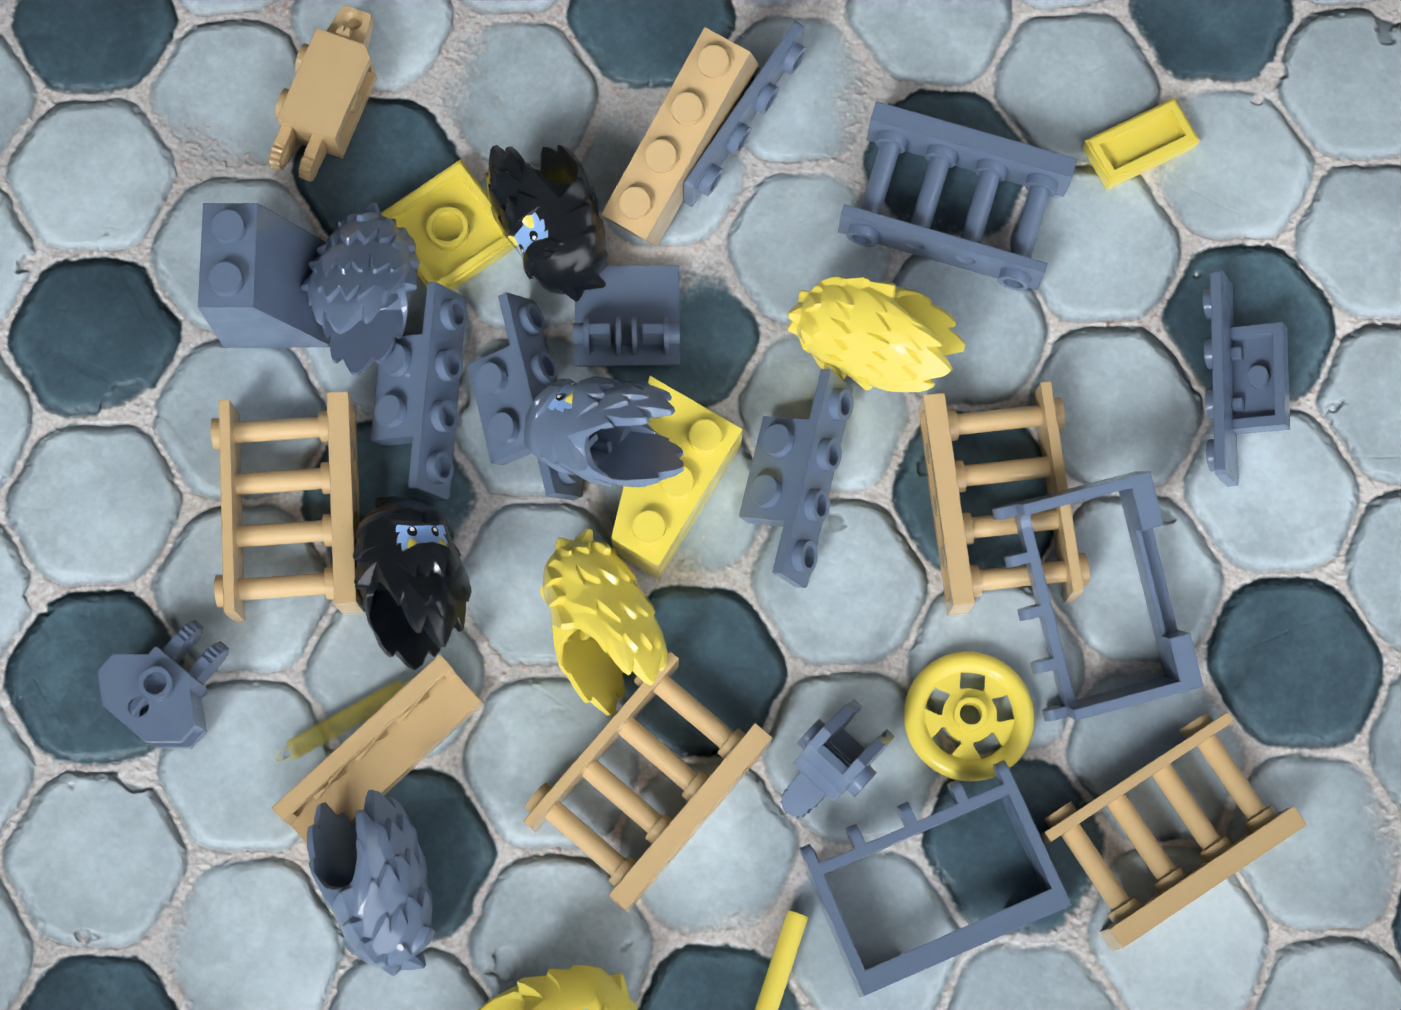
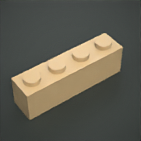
M704 27L601 213L602 216L658 247L684 200L683 184L736 107L759 65L750 51Z

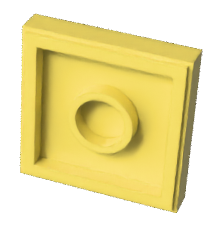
M461 159L381 212L382 216L390 219L394 218L396 226L399 228L404 227L416 243L415 253L420 262L416 275L426 289L427 283L437 282L454 291L515 249L503 235L501 228L492 215L489 196Z

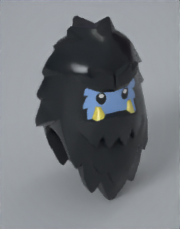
M498 145L493 146L490 149L488 172L485 174L488 195L492 206V215L501 228L503 235L522 257L523 270L527 277L534 279L550 293L567 295L575 302L580 300L585 290L604 288L606 283L599 275L606 268V259L608 257L604 222L599 217L594 187L590 186L585 169L574 152L562 145H557V150L550 147H542L541 170H538L529 162L526 163L520 153L512 146L506 147L505 150Z
M382 497L376 499L375 509L365 514L356 531L355 538L358 541L353 552V558L358 562L354 584L355 588L361 591L367 621L380 648L388 657L396 655L407 667L415 671L423 665L428 652L431 656L435 657L440 652L441 647H446L453 628L458 632L463 631L466 617V602L469 601L472 590L469 576L460 559L461 553L453 541L454 533L445 521V514L440 513L431 504L415 497Z

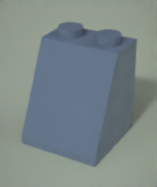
M203 203L198 308L224 348L329 347L330 337L327 338L325 336L322 325L316 322L312 305L309 306L308 292L301 291V284L313 272L308 263L319 256L316 248L327 242L259 203Z

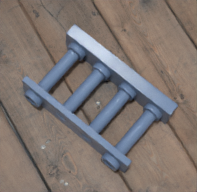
M876 101L866 140L874 142L879 147L861 208L844 204L838 232L846 234L850 241L858 245L872 247L880 244L997 278L1002 286L1009 289L1022 291L1031 288L1037 290L1048 263L1032 259L1031 257L1048 198L1054 195L1064 197L1073 177L1078 159ZM904 152L923 156L929 162L910 223L880 215L898 155ZM954 166L975 171L978 176L961 238L931 229L948 169ZM1004 180L1023 185L1029 191L1011 252L981 244L998 183Z

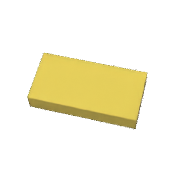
M1173 98L1085 140L1082 149L1105 189L1109 190L1196 148L1200 140L1177 101Z

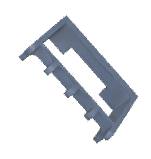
M1134 471L992 509L994 520H1005L1013 516L1015 518L1023 551L1004 556L1006 568L1026 564L1036 604L1017 609L1019 620L1025 621L1039 617L1049 657L1030 662L1033 674L1053 671L1061 703L1042 710L1045 721H1054L1066 717L1077 721L1204 687L1191 633L1178 630L1153 531V528L1164 526L1150 471ZM1119 491L1164 676L1076 699L1032 527L1031 514Z
M1004 760L993 764L1000 786L968 799L960 781L951 782L947 786L955 805L919 821L916 820L908 802L897 806V811L904 827L868 843H865L857 824L851 825L845 829L853 849L819 863L817 854L810 844L799 848L807 867L806 874L859 997L873 993L1072 905L1013 775ZM1001 799L1043 893L865 970L824 875Z

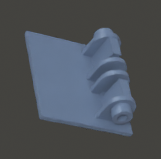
M607 265L599 274L606 283L605 287L585 290L580 300L575 302V323H573L574 366H680L679 265Z

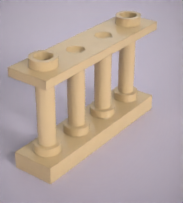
M1051 381L1040 382L1033 396L1034 406L957 414L955 409L947 410L945 393L923 395L918 414L947 616L968 614L975 604L974 597H981L982 591L1031 586L1026 564L1011 568L998 567L980 570L977 564H969L967 545L973 544L975 538L1018 534L1014 516L1005 520H994L993 515L972 517L970 512L962 513L959 493L966 492L967 486L1045 478L1047 494L1068 489L1059 430L1065 427V412L1062 399L1060 397L1054 398ZM1037 427L1042 457L964 465L962 460H954L952 441H958L959 435ZM1071 504L1031 514L1034 532L1053 530L1058 561L1042 563L1046 583L1061 582L1064 603L1075 602L1084 592L1083 585H1089L1090 571L1086 554L1078 553Z
M349 392L327 393V410L319 411L318 416L241 422L240 414L229 399L218 400L219 418H212L210 425L213 449L220 450L223 574L216 575L214 579V595L217 607H223V612L234 622H244L245 600L325 594L327 600L334 599V605L342 614L364 613L361 591L355 588L354 584L358 561L353 558V552L358 541L355 537L360 523L356 406ZM319 437L322 443L328 442L329 462H321L320 468L241 473V443ZM322 489L323 494H330L331 514H323L322 520L243 525L242 495ZM323 541L325 547L332 546L333 567H325L324 573L244 578L243 547Z
M672 652L667 655L666 668L662 672L658 671V676L651 686L644 683L638 676L635 678L634 683L639 686L637 691L553 787L548 783H544L532 795L524 807L530 812L524 819V823L535 834L546 821H549L611 875L608 881L615 888L609 894V897L626 913L631 910L766 751L772 740V737L756 723L746 734L739 728L734 732L676 683L671 677L679 668V658ZM656 694L720 748L717 754L724 760L710 776L703 770L698 774L635 720ZM620 736L684 790L681 796L688 802L675 818L667 812L663 816L599 762L600 758ZM583 778L648 833L645 839L652 845L638 861L631 855L624 858L562 804Z
M1206 712L1179 730L1185 738L1184 741L1079 810L1075 808L1072 802H1069L1043 819L1049 827L1047 831L1040 835L1044 845L1061 836L1110 908L1111 912L1107 915L1112 924L1101 930L1100 933L1112 951L1123 949L1307 825L1294 806L1278 813L1272 805L1266 807L1223 746L1216 733L1234 722L1229 712L1214 721ZM1196 746L1248 819L1244 822V825L1249 832L1233 843L1227 835L1221 838L1170 764ZM1150 776L1154 778L1202 848V851L1198 854L1204 862L1187 874L1182 866L1177 868L1174 866L1125 794ZM1105 806L1108 807L1157 879L1153 885L1158 893L1140 904L1136 896L1131 899L1129 898L1080 825L1082 821Z

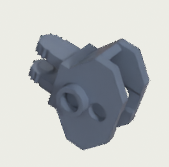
M196 620L189 621L162 650L155 646L149 654H112L97 671L102 706L143 741L150 743L157 749H193L207 732L202 697L209 689L204 684L229 655V648L221 641L214 643L205 650L188 671L180 666L178 663L199 641L203 634L204 627ZM149 705L148 711L141 716L142 710Z
M855 699L843 706L826 724L818 719L797 742L803 751L792 764L801 772L780 796L782 800L779 803L782 804L785 814L794 816L796 819L800 816L803 818L806 813L809 814L814 807H817L818 803L826 796L835 802L846 790L855 797L876 775L877 772L870 765L885 750L895 736L886 729L866 749L851 737L844 728L862 708V705Z

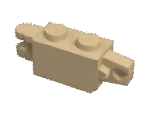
M343 5L327 31L316 28L310 43H304L301 46L295 61L296 75L290 89L284 88L281 91L276 103L275 116L280 129L268 158L270 168L279 171L284 170L296 143L307 146L299 164L298 174L301 179L311 182L316 178L326 153L343 159L377 80L370 55L367 51L374 26L371 14Z

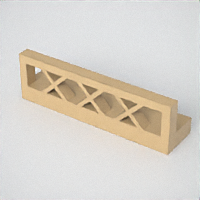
M439 654L272 807V810L282 821L290 824L306 843L308 827L314 824L316 808L321 803L326 802L336 815L345 812L350 823L353 825L356 822L357 811H364L365 797L368 790L378 791L383 796L388 793L483 705L482 701Z

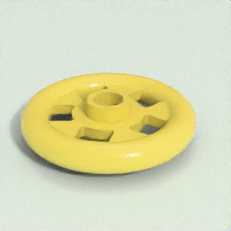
M963 651L944 655L932 661L920 671L913 680L906 695L904 725L912 748L927 766L951 779L972 782L996 777L993 764L1004 760L1010 769L1023 756L1033 735L1035 722L1034 707L1025 683L1010 666L988 654ZM961 673H976L985 676L983 691L973 688L961 689ZM935 688L949 694L942 708L941 715L926 709L928 699ZM1007 696L1012 707L1013 719L999 722L997 721V711L992 699ZM964 706L975 707L980 715L979 722L976 724L965 723L960 717L961 708ZM941 728H945L946 732L953 739L960 742L959 747L951 755L943 751L932 739ZM992 733L1001 747L991 755L981 758L973 744L984 740Z

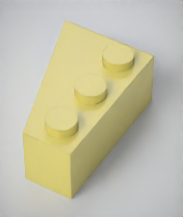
M650 376L649 385L670 392L672 399L668 402L676 411L670 416L649 418L650 422L648 425L659 435L669 438L670 442L682 448L683 456L679 459L683 461L684 471L674 477L661 480L659 483L646 487L623 486L611 540L612 547L615 548L617 555L660 579L739 451L742 443L743 429Z

